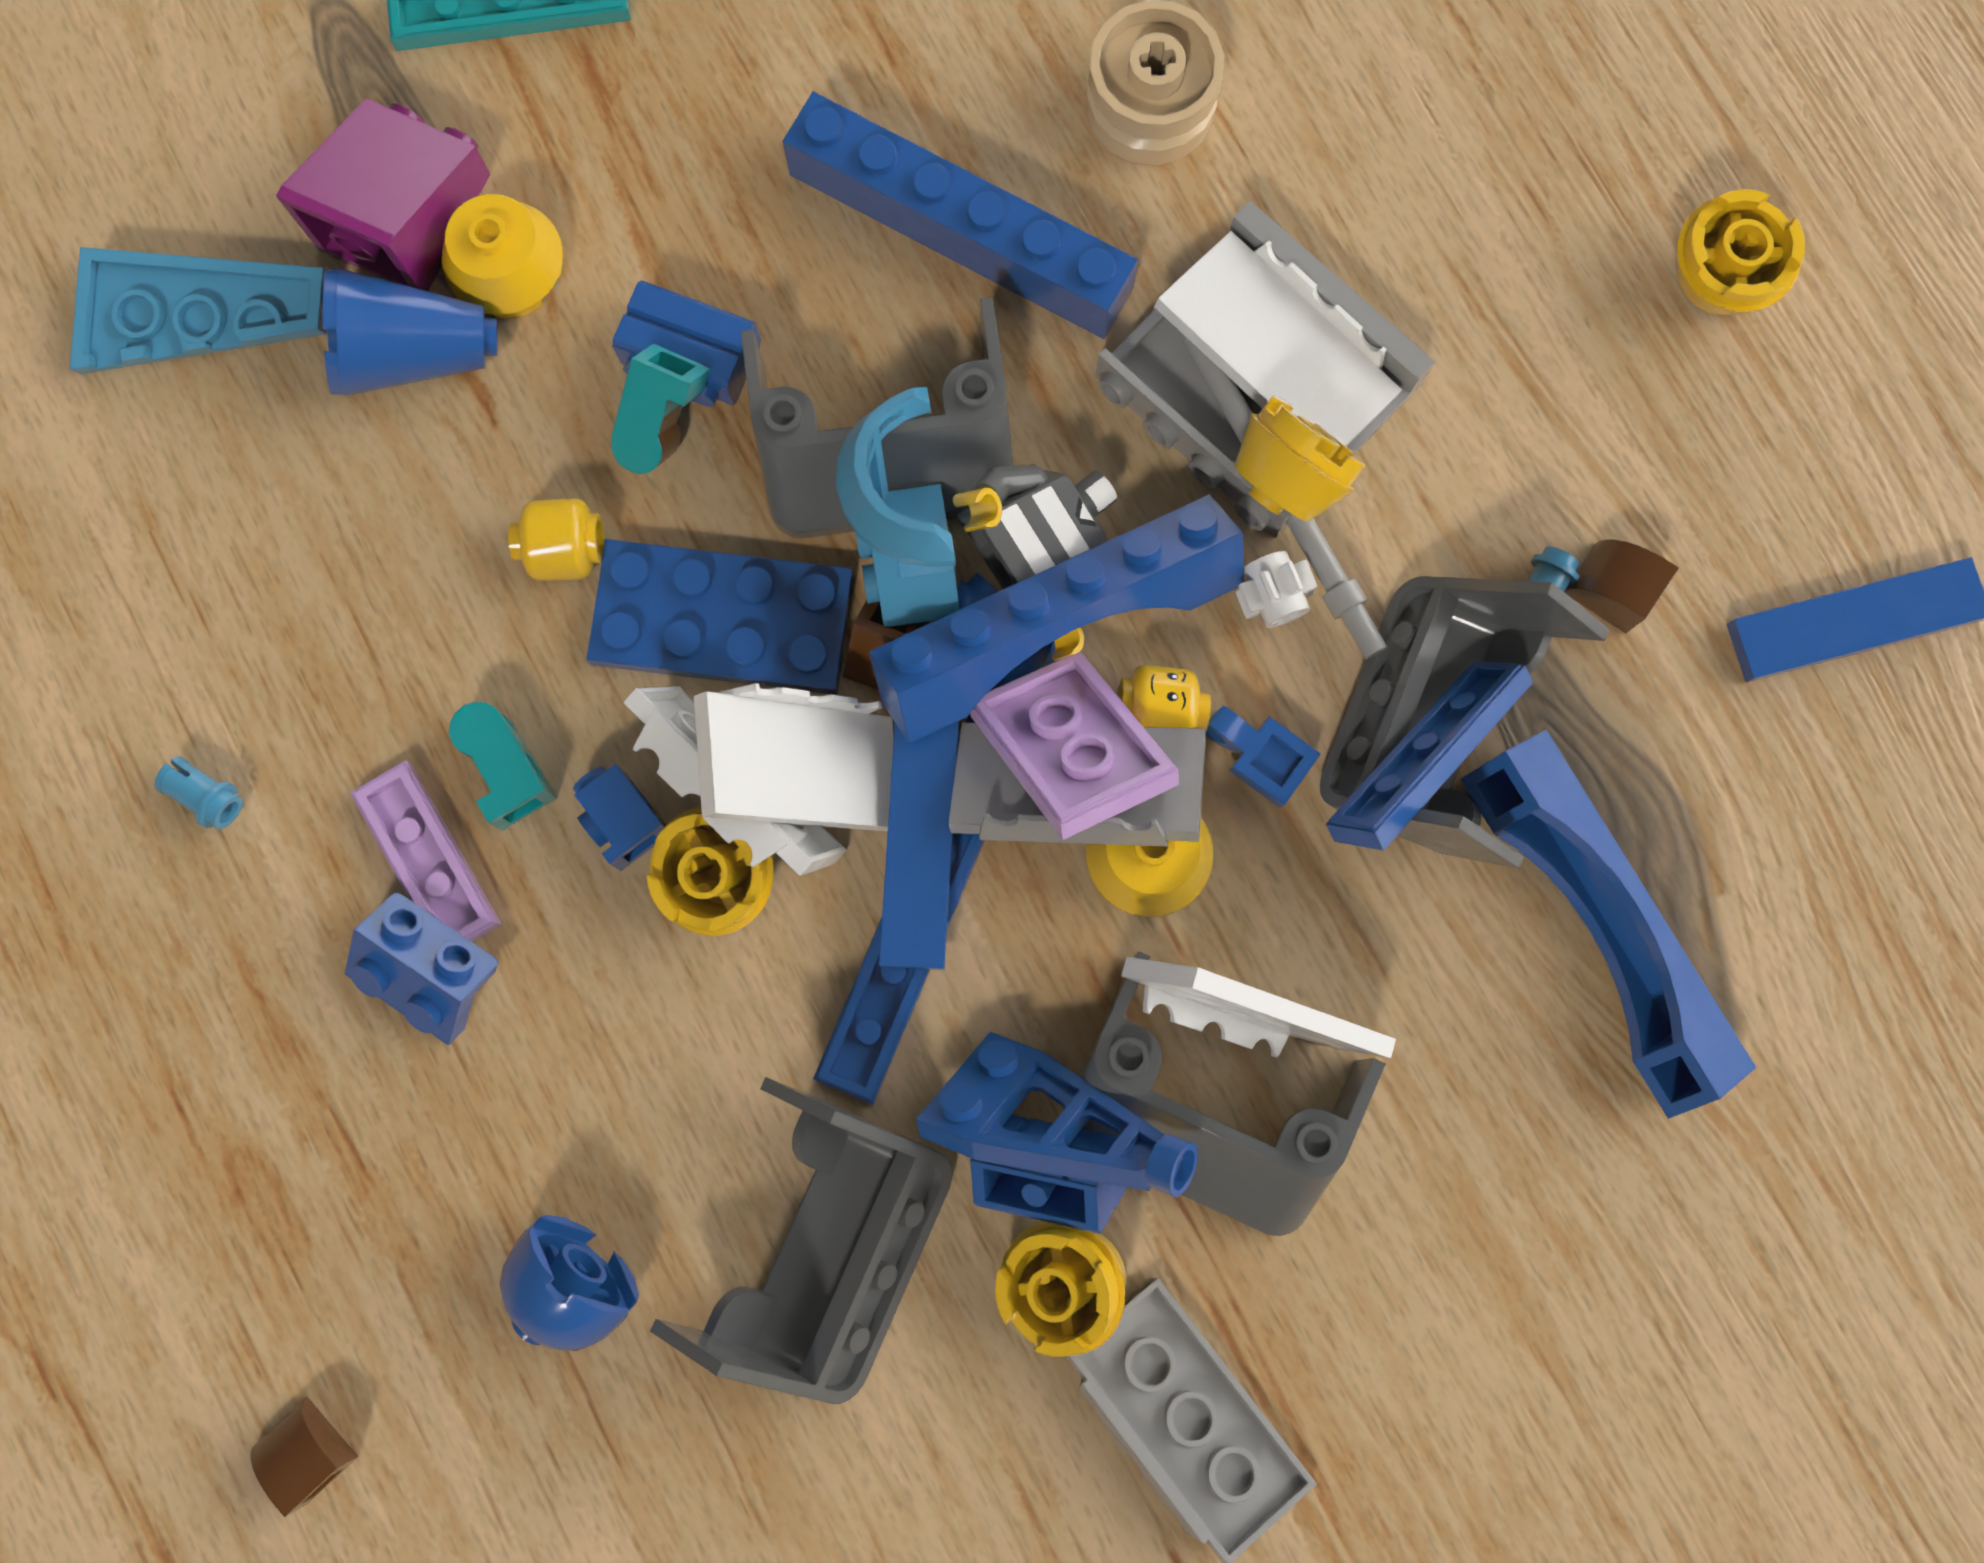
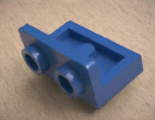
M394 893L353 930L344 975L352 979L355 986L364 994L370 997H378L403 1014L415 1029L423 1033H431L449 1046L465 1029L474 995L496 972L498 960L402 894Z

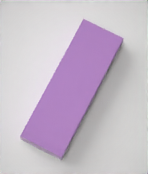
M405 760L350 792L409 900L471 942L476 941L502 925L411 763Z

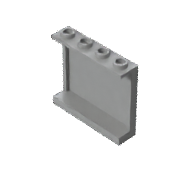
M1249 201L1233 217L1230 231L1240 238L1252 251H1255L1268 240L1272 242L1271 247L1275 256L1284 263L1290 264L1293 262L1317 284V292L1324 302L1332 306L1338 304L1363 327V336L1369 344L1376 348H1382L1383 346L1386 348L1382 371L1402 391L1347 446L1355 455L1423 384L1435 361L1254 203ZM1154 309L1112 353L1104 348L1098 354L1095 377L1099 380L1098 386L1100 390L1116 406L1124 408L1127 405L1144 420L1143 426L1146 432L1160 446L1166 449L1173 446L1190 461L1188 465L1191 472L1202 484L1213 490L1219 487L1236 502L1234 505L1236 512L1249 526L1258 531H1262L1265 528L1276 538L1288 526L1286 522L1291 513L1283 509L1279 515H1276L1249 495L1248 492L1253 485L1234 467L1241 442L1182 341L1184 335L1157 309ZM1238 386L1251 411L1259 414L1262 408Z

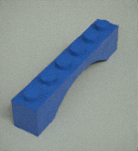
M1208 494L869 651L881 701L907 742L911 744L967 717L982 698L1013 668L1042 647L1077 628L1108 616L1138 609L1175 608L1191 611L1239 588L1238 585L1244 583L1243 532L1212 496Z
M1547 730L1510 748L1460 778L1493 834L1518 849L1539 867L1567 897L1590 930L1607 962L1621 998L1629 1030L1632 1061L1668 1119L1721 1099L1757 1068Z

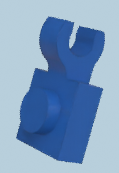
M1224 705L1214 713L1205 731L1206 736L1213 742L1239 755L1229 771L1279 808L1287 803L1321 755V753L1270 716L1256 730Z

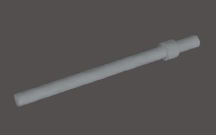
M1184 336L1182 339L1184 345L1239 441L1242 443L1251 413L1253 412L1236 383ZM1290 514L1286 523L1327 592L1322 598L1335 620L1342 618L1365 660L1379 654L1387 648V645L1364 607L1368 599L1356 578L1348 579L1314 518L1306 522Z

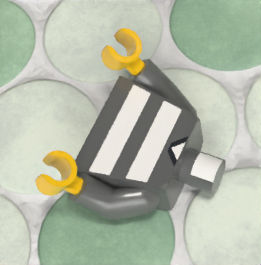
M1035 464L993 467L973 486L971 491L959 493L953 497L955 507L969 506L956 515V517L1003 589L1107 542L1108 540L1094 518L1117 501V495L1111 483L1096 470L1074 486L1071 479L1065 473L1043 470ZM1081 627L1054 641L1055 651L1052 655L1054 661L1077 654L1082 650L1084 634Z

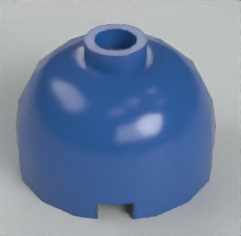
M552 1215L539 1217L533 1226L531 1225L521 1234L503 1265L500 1289L505 1309L512 1320V1326L523 1340L533 1345H543L551 1349L578 1351L602 1341L616 1330L627 1318L631 1308L637 1303L639 1292L635 1278L624 1260L614 1251L607 1264L586 1244L597 1235L587 1227L565 1217Z

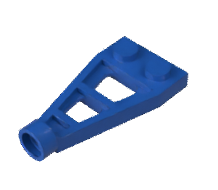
M989 1032L916 1118L920 1137L974 1160L1150 1191L1153 1188L1173 1197L1180 1196L1187 1189L1195 1173L1198 1161V1149L1194 1143L1171 1134H1163L1045 1052L993 1032ZM1030 1091L1042 1092L1064 1108L1045 1134L1031 1135L1009 1131L1002 1127ZM1088 1120L1097 1121L1120 1134L1106 1154L1077 1150L1068 1146Z

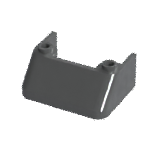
M993 297L980 299L981 342L984 360L962 363L952 369L947 375L942 388L945 414L904 421L881 440L888 491L941 484L946 519L957 518L956 515L969 507L968 505L955 507L953 504L954 495L971 491L973 486L993 467L1014 466L1006 384ZM754 330L741 331L752 425L768 507L775 525L784 534L801 539L855 532L844 516L836 489L838 455L847 434L853 427L818 431L815 408L807 395L791 387H767L765 365Z
M1419 576L1410 579L1391 598L1378 630L1387 648L1367 659L1320 779V794L1323 800L1338 810L1474 661L1526 665L1529 674H1531L1542 662L1552 637L1605 641L1609 629L1553 582ZM1461 765L1397 835L1441 854L1520 869L1524 858L1523 855L1480 827L1481 813L1471 797L1461 791L1452 790Z
M1140 951L1133 956V958L1149 960L1151 957ZM1123 977L1079 1076L1163 1134L1174 1135L1197 1146L1198 1161L1195 1173L1189 1186L1181 1195L1268 1235L1283 1236L1297 1230L1306 1220L1344 1163L1386 1063L1375 1058L1354 1060L1333 1112L1330 1113L1322 1109H1304L1296 1112L1283 1125L1273 1147L1151 1090L1161 1068L1162 1052L1157 1039L1149 1030L1124 1018L1139 982ZM1088 1120L1082 1128L1084 1130L1120 1136L1119 1133L1094 1120Z
M765 1077L760 1088L761 1090L802 1110L793 1132L792 1149L798 1161L816 1170L762 1291L741 1286L727 1292L714 1306L703 1331L655 1319L650 1332L718 1377L830 1404H841L850 1400L859 1392L869 1375L950 1189L952 1167L945 1155L832 1103Z

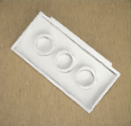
M1230 231L1157 299L1154 308L1262 409L1274 395L1293 407L1291 413L1296 417L1300 415L1314 425L1317 423L1347 447L1402 391L1382 371L1386 348L1384 346L1376 348L1369 344L1363 336V327L1338 304L1332 306L1324 302L1317 292V284L1293 262L1287 264L1275 256L1271 247L1272 242L1268 240L1255 251H1252L1240 238Z
M757 683L718 693L706 691L694 696L702 817L888 831L894 735L892 717L870 714L882 708L880 701L858 703V699L832 694L810 696V691L785 687L760 689Z
M680 686L635 688L623 702L645 723L633 750L635 752L643 748L653 750L659 758V768L656 773L681 797H685L688 794H696L701 797L694 700ZM703 817L727 843H731L734 840H743L749 844L753 853L750 863L752 867L777 853L799 876L835 864L847 851L823 826Z
M1126 957L1121 976L1145 985L1144 1013L1150 1014L1156 1005L1164 1004L1170 1012V1022L1200 1032L1203 1031L1208 1023L1215 1022L1221 1029V1039L1249 1049H1253L1259 1040L1265 1039L1271 1047V1056L1276 1058L1279 1057L1289 1035L1317 1045L1391 1058L1395 1038L1198 967Z

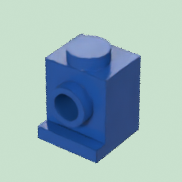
M614 764L608 770L604 766L591 770L581 777L572 788L576 793L574 796L586 810L577 817L578 821L600 848L610 842L612 846L604 851L602 855L610 865L620 871L653 848L657 836L666 826L629 775L617 764Z

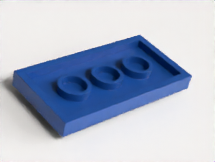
M605 539L586 660L592 666L743 684L757 683L759 686L785 687L838 695L854 579L853 569Z

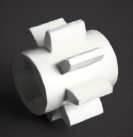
M1278 551L1263 556L1244 567V575L1247 582L1239 584L1240 590L1235 593L1246 619L1260 614L1266 628H1273L1298 619L1310 611L1306 597L1312 596L1314 594L1313 590L1318 588V585L1307 560L1293 565L1286 551Z

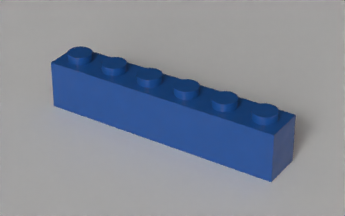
M812 91L782 141L790 176L1104 340L1133 291L1138 264L1137 258Z

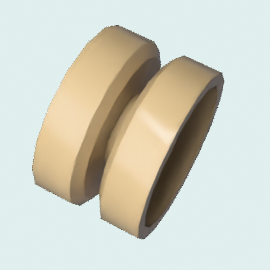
M1145 0L1124 6L1103 23L1091 47L1086 113L1093 134L1109 152L1135 164L1162 165L1184 158L1203 142L1214 122L1217 99L1223 81L1225 55L1217 32L1200 13L1175 1Z

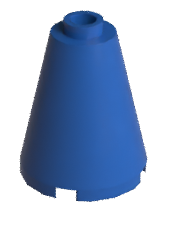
M328 269L325 272L323 286V330H327L329 351H324L327 382L330 394L348 396L485 369L486 356L498 355L497 319L485 318L483 305L345 269Z

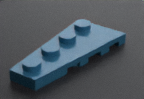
M80 247L70 370L79 374H86L326 335L327 330H323L324 275L327 270L321 267Z

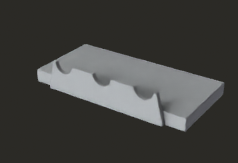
M962 723L948 823L951 833L980 834V840L1166 847H1168V841L1199 842L1206 746L1205 729L1144 727L1177 767L1179 785L1062 840L976 723Z
M1159 1278L1151 1280L1125 1302L1124 1312L1117 1329L1103 1345L1088 1353L1066 1356L1084 1380L1080 1385L1079 1393L1093 1406L1103 1425L1122 1450L1134 1460L1141 1471V1475L1159 1499L1180 1521L1184 1532L1201 1544L1206 1542L1222 1563H1232L1317 1485Z

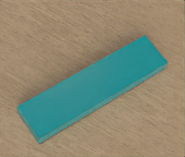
M387 0L390 39L396 51L631 21L629 0Z

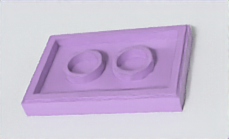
M1081 651L989 691L970 713L976 725L1062 840L1179 785L1177 767Z

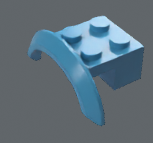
M927 387L911 388L899 393L861 417L847 434L837 459L836 489L844 516L856 532L859 556L862 559L873 558V564L862 565L867 603L880 602L884 628L934 621L959 610L954 569L956 561L952 535L948 532L941 484L888 491L881 440L886 434L904 421L918 415L931 413Z

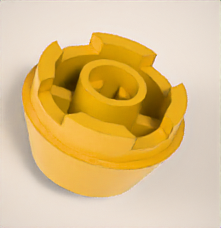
M1750 189L1729 191L1703 203L1686 219L1680 231L1677 244L1678 280L1685 296L1698 308L1717 315H1732L1756 311L1769 307L1782 299L1794 285L1805 254L1804 233L1796 217L1790 222L1780 209L1766 202L1770 197L1769 194Z
M480 195L464 202L449 219L442 249V270L450 290L458 299L483 305L484 313L492 314L497 318L510 319L522 317L536 311L543 305L542 299L551 291L558 277L560 278L563 262L562 243L555 226L536 208L504 195Z
M1273 395L1259 414L1251 413L1234 467L1253 485L1248 493L1263 507L1276 515H1279L1285 509L1297 518L1309 522L1354 492L1355 489L1351 484L1366 465L1353 458L1354 453L1317 423L1314 425L1300 415L1296 417L1291 413L1293 407Z
M701 806L695 807L673 818L657 836L651 853L650 874L647 875L648 889L654 903L662 914L684 929L708 936L729 934L752 922L767 903L774 879L772 855L755 867H752L750 863L753 853L749 844L743 840H734L731 843H727L703 819Z
M1202 817L1199 842L1168 841V847L1086 844L1088 871L1098 891L1115 907L1127 913L1144 917L1168 915L1191 903L1205 887L1213 865V843L1208 827Z
M1049 1222L1033 1225L1020 1233L1010 1244L1004 1255L1001 1268L996 1275V1302L1003 1321L1006 1325L1012 1322L1027 1340L1037 1346L1033 1350L1043 1355L1064 1357L1080 1355L1095 1350L1113 1335L1124 1312L1126 1290L1124 1264L1114 1245L1106 1237L1098 1233Z

